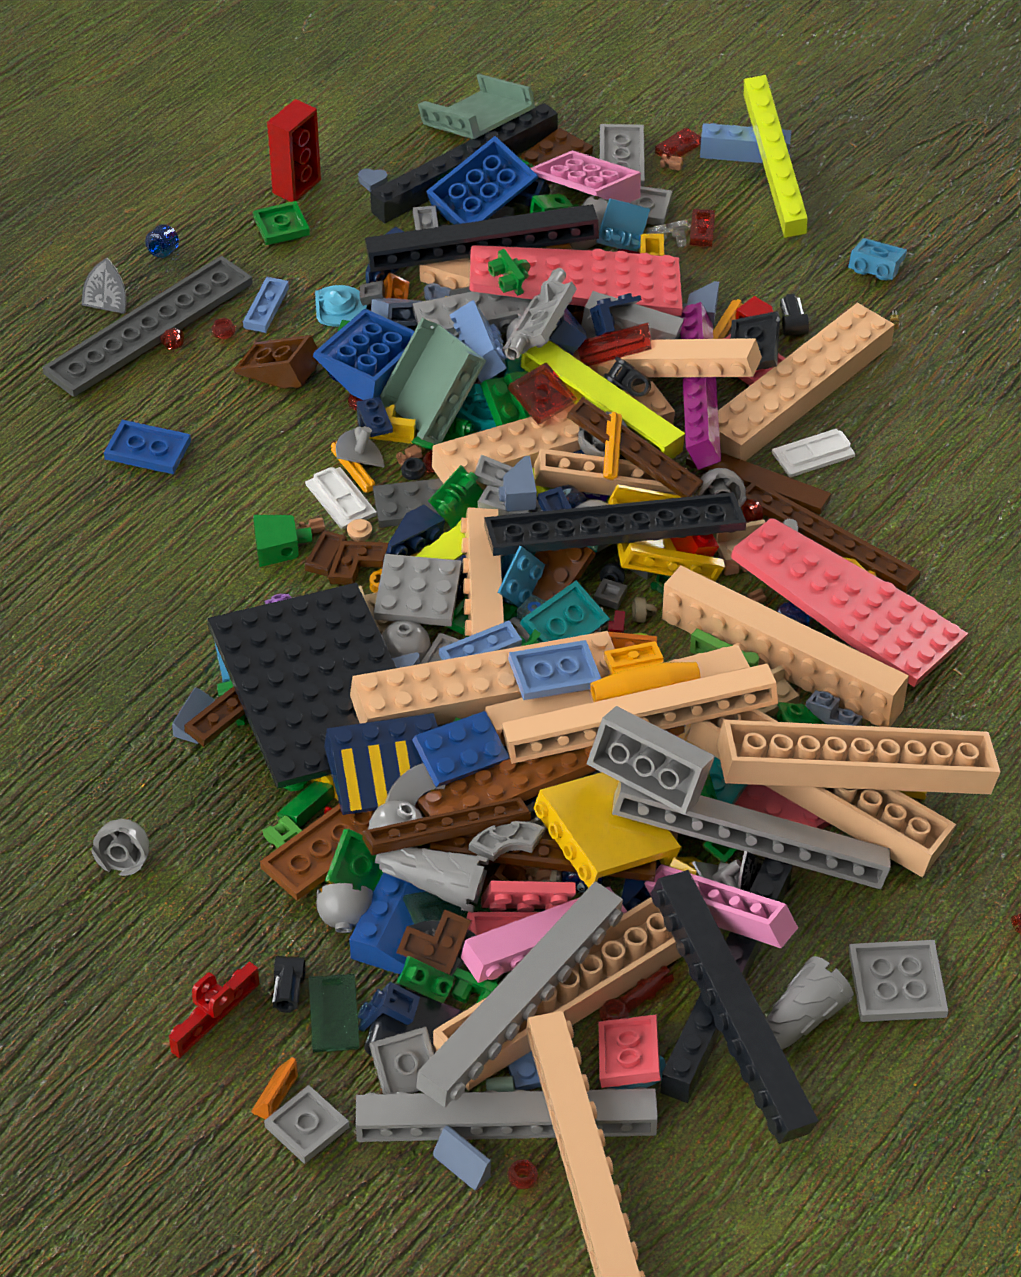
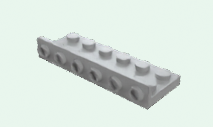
M471 291L413 303V312L417 324H419L423 317L440 324L458 338L460 332L457 333L455 330V323L451 320L450 314L470 301L474 300L490 325L494 323L500 333L507 332L509 324L518 318L519 313L526 311L532 299Z

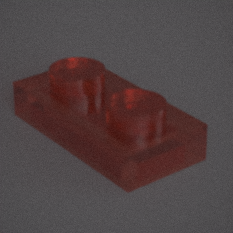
M685 127L656 145L655 153L662 157V154H665L667 159H670L671 156L681 157L701 145V136Z
M693 209L690 245L712 247L715 210Z

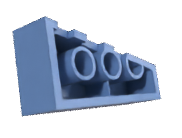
M474 300L450 314L451 320L455 323V330L457 333L460 332L459 340L486 360L478 375L481 383L507 368L505 363L507 357L503 351L504 346L502 344L503 340L500 337L501 333L494 323L490 325Z

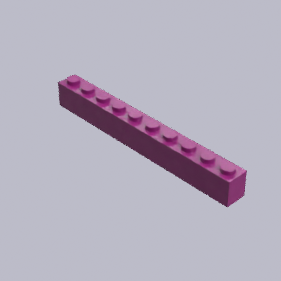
M702 302L684 307L680 318H683L681 339H713V324ZM683 377L686 449L698 470L721 461L716 377Z

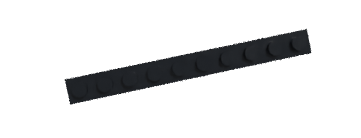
M542 103L475 139H471L370 191L371 213L385 224L412 210L413 207H418L430 201L426 191L494 136L515 155L532 148L558 129V113L547 104Z
M593 204L366 237L365 244L370 272L470 258L471 247L474 245L539 248L599 239L598 217Z
M766 857L749 892L782 903L790 886L793 865ZM730 931L726 943L746 980L763 942ZM702 992L663 1070L660 1093L685 1103L689 1102L721 1034L715 1025L714 1016L709 1006H706L703 1002Z
M689 870L658 878L651 892L653 904L659 908L664 918L666 929L673 935L678 953L684 957L689 967L691 978L698 984L702 992L703 1002L706 1006H709L717 1029L724 1035L728 1051L732 1057H735L743 1080L750 1086L754 1094L755 1104L762 1110L770 1133L776 1137L779 1144L810 1134L819 1120Z

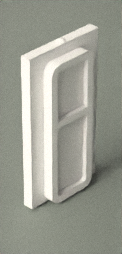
M837 428L772 449V454L790 478L855 457V452L850 447L849 440Z
M333 467L315 473L314 478L306 481V486L341 530L346 529L348 524L355 519L367 520L377 515L376 510L341 467L336 469Z

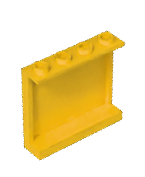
M617 484L608 500V504L681 497ZM670 538L637 541L634 543H617L622 568L672 576L680 566H683L716 582L725 567L723 559L676 551Z
M603 772L541 789L533 807L537 817L545 824L550 836L556 840L564 856L571 862L579 878L585 882L588 888L595 881L597 882L600 877L659 860L662 865L670 866L673 858L677 857L681 848L667 829L613 815L614 794L619 781Z

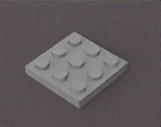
M385 554L374 608V619L386 621L407 620L419 624L452 626L462 561Z
M935 940L849 944L848 951L860 1022L947 1018L948 1007Z

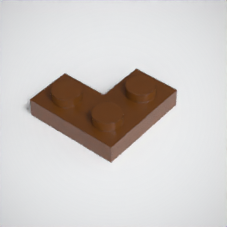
M341 541L328 575L330 584L348 585L355 583L361 567L383 568L388 543Z
M444 910L434 936L407 926L396 953L405 957H413L451 975L472 920Z

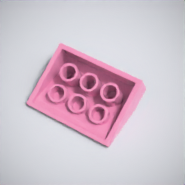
M573 150L530 168L540 178L601 197L602 199L611 198L631 203L640 198L641 172Z

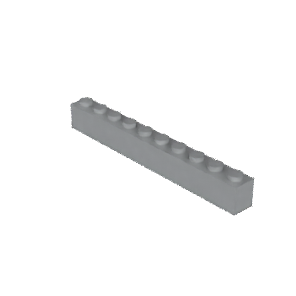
M620 781L614 794L613 815L738 850L748 851L756 855L877 889L882 888L890 870L889 848L700 795L698 802L684 815Z
M595 881L418 1071L417 1089L443 1107H446L452 1100H458L465 1090V1085L471 1079L476 1080L480 1076L485 1063L489 1059L494 1060L498 1056L503 1043L507 1039L511 1041L517 1035L520 1025L525 1020L528 1021V1017L535 1015L537 1006L542 1001L547 1002L551 998L558 983H564L569 978L572 968L577 963H583L587 958L590 948L594 944L599 945L602 942L609 927H615L620 922L623 916V912H621L623 899Z
M644 1087L634 1089L605 1088L603 1090H589L587 1092L589 1102L593 1101L596 1106L597 1119H595L597 1129H602L604 1137L656 1136L657 1105L655 1089H646ZM488 1090L471 1093L464 1091L458 1100H452L446 1107H443L425 1093L408 1094L398 1092L395 1094L367 1093L365 1095H356L357 1142L439 1140L446 1125L451 1127L465 1140L556 1138L543 1091L516 1090L514 1092H497Z

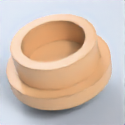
M355 519L348 524L347 533L353 541L364 542L372 533V525L367 520Z

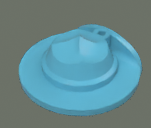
M333 285L315 290L316 316L321 324L339 327L341 320L351 321L364 308L367 309V305L362 306L360 291L353 287Z

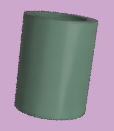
M513 1075L487 1078V1091L514 1092Z

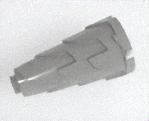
M408 847L377 854L375 863L380 864L379 869L383 873L409 882L426 892L438 896L444 901L461 907V910L473 913L475 907L469 903H478L487 870H484L481 864L488 865L489 858L478 854L473 856Z
M813 956L804 964L789 983L785 993L774 1004L772 1012L766 1018L782 1050L794 1044L803 1035L809 1034L821 1022L829 1019L853 999L851 997L854 993L846 978L837 968L832 973L825 969L830 963L820 957Z

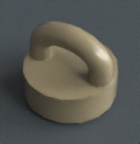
M635 597L633 599L632 618L635 623H644L646 617L652 616L657 612L655 605L646 604L645 597Z

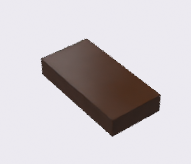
M323 530L304 564L305 571L328 577L341 541H347V536Z

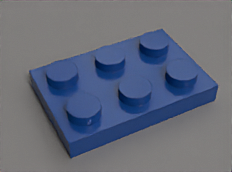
M122 420L104 451L105 460L174 474L191 443V436L182 432Z
M486 711L420 733L412 739L436 788L473 775L480 770L489 769L509 759Z

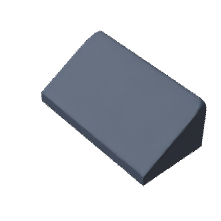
M195 687L173 721L174 737L198 744L196 740L184 731V725L213 703L215 699Z
M446 1125L436 1144L433 1156L473 1190H477L491 1177V1160Z

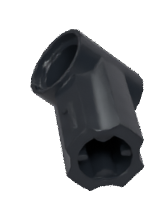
M786 294L784 298L780 299L783 335H808L809 319L808 315L803 312L800 298L796 297L795 294Z
M275 957V987L272 1003L273 1008L278 1009L280 1012L291 1013L292 1010L298 1009L300 986L305 980V957Z

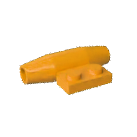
M656 641L604 651V660L611 675L591 682L590 689L593 701L597 702L700 679L701 675L696 662L663 663V655Z

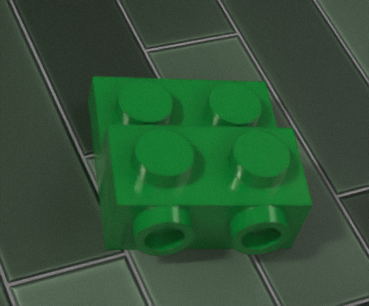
M528 371L509 373L505 377L487 379L480 383L496 427L544 413V402L538 399L535 391L536 382L534 378L529 376Z

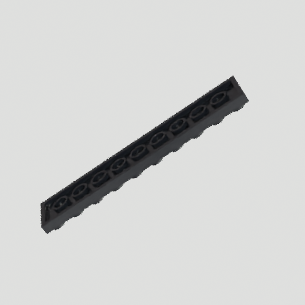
M734 492L491 516L484 517V527L493 556H507L509 554H516L519 546H522L529 553L676 537L684 538L686 536L725 532L733 533L745 531L746 520Z

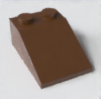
M311 335L255 342L233 370L235 374L280 388H299L306 383L307 378L316 370L319 364L313 357V353L318 347Z

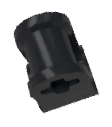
M616 356V362L603 377L633 396L647 395L651 389L650 379L636 370L634 366ZM638 378L645 382V389L640 393L636 392L633 388V383Z

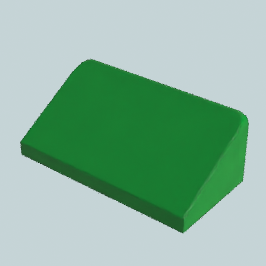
M314 781L280 810L277 816L280 818L285 815L288 816L300 828L335 798L334 786Z

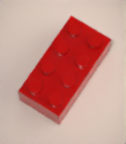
M295 99L267 122L273 194L290 202L297 201L321 181L317 108Z

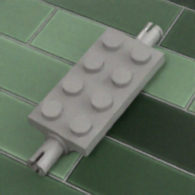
M554 269L548 280L543 282L540 294L533 297L503 347L506 357L510 360L519 358L529 348L545 345L549 341L552 331L556 329L557 322L564 315V310L571 303L572 297L577 290L573 282L562 284L566 278V272L563 269Z

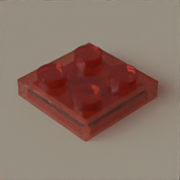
M547 362L513 381L508 387L510 392L538 425L573 405L577 399Z

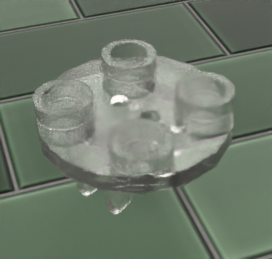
M687 219L669 223L668 228L666 224L646 228V234H664V238H667L666 233L672 232V236H676L678 246L682 247L686 246L684 230L691 228V225L688 224Z

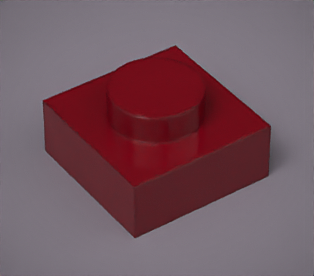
M615 610L614 621L609 620L608 632L624 633L625 611Z

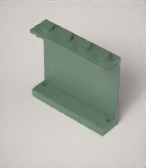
M477 74L480 92L450 107L427 101L418 104L423 125L475 139L534 109V94L531 87Z
M422 317L379 397L384 406L389 407L395 404L396 412L403 418L415 419L416 429L419 430L417 436L422 440L433 444H440L486 360L440 324Z

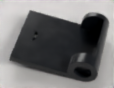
M396 984V985H398V986H400V987L406 989L404 986H402V985H400V984ZM408 990L420 997L414 1020L409 1025H406L382 1013L371 1024L364 1049L372 1056L369 1043L423 1027H427L433 1048V1030L464 1011Z

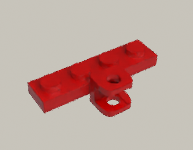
M248 962L242 969L236 970L231 979L222 987L217 984L216 977L208 972L193 986L192 999L197 1007L192 1011L191 1016L182 1024L176 1025L169 1035L171 1052L180 1059L260 984L258 967Z

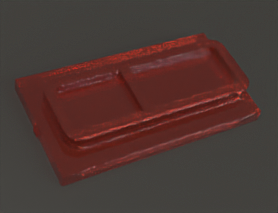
M649 323L585 339L578 348L580 362L586 366H592L614 360L616 356L621 358L651 350Z

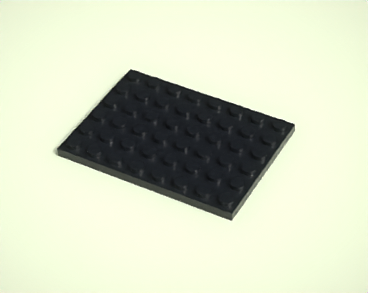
M352 583L208 618L207 625L277 789L332 775L324 747L327 728L360 724L350 697L352 677L396 668L358 584Z

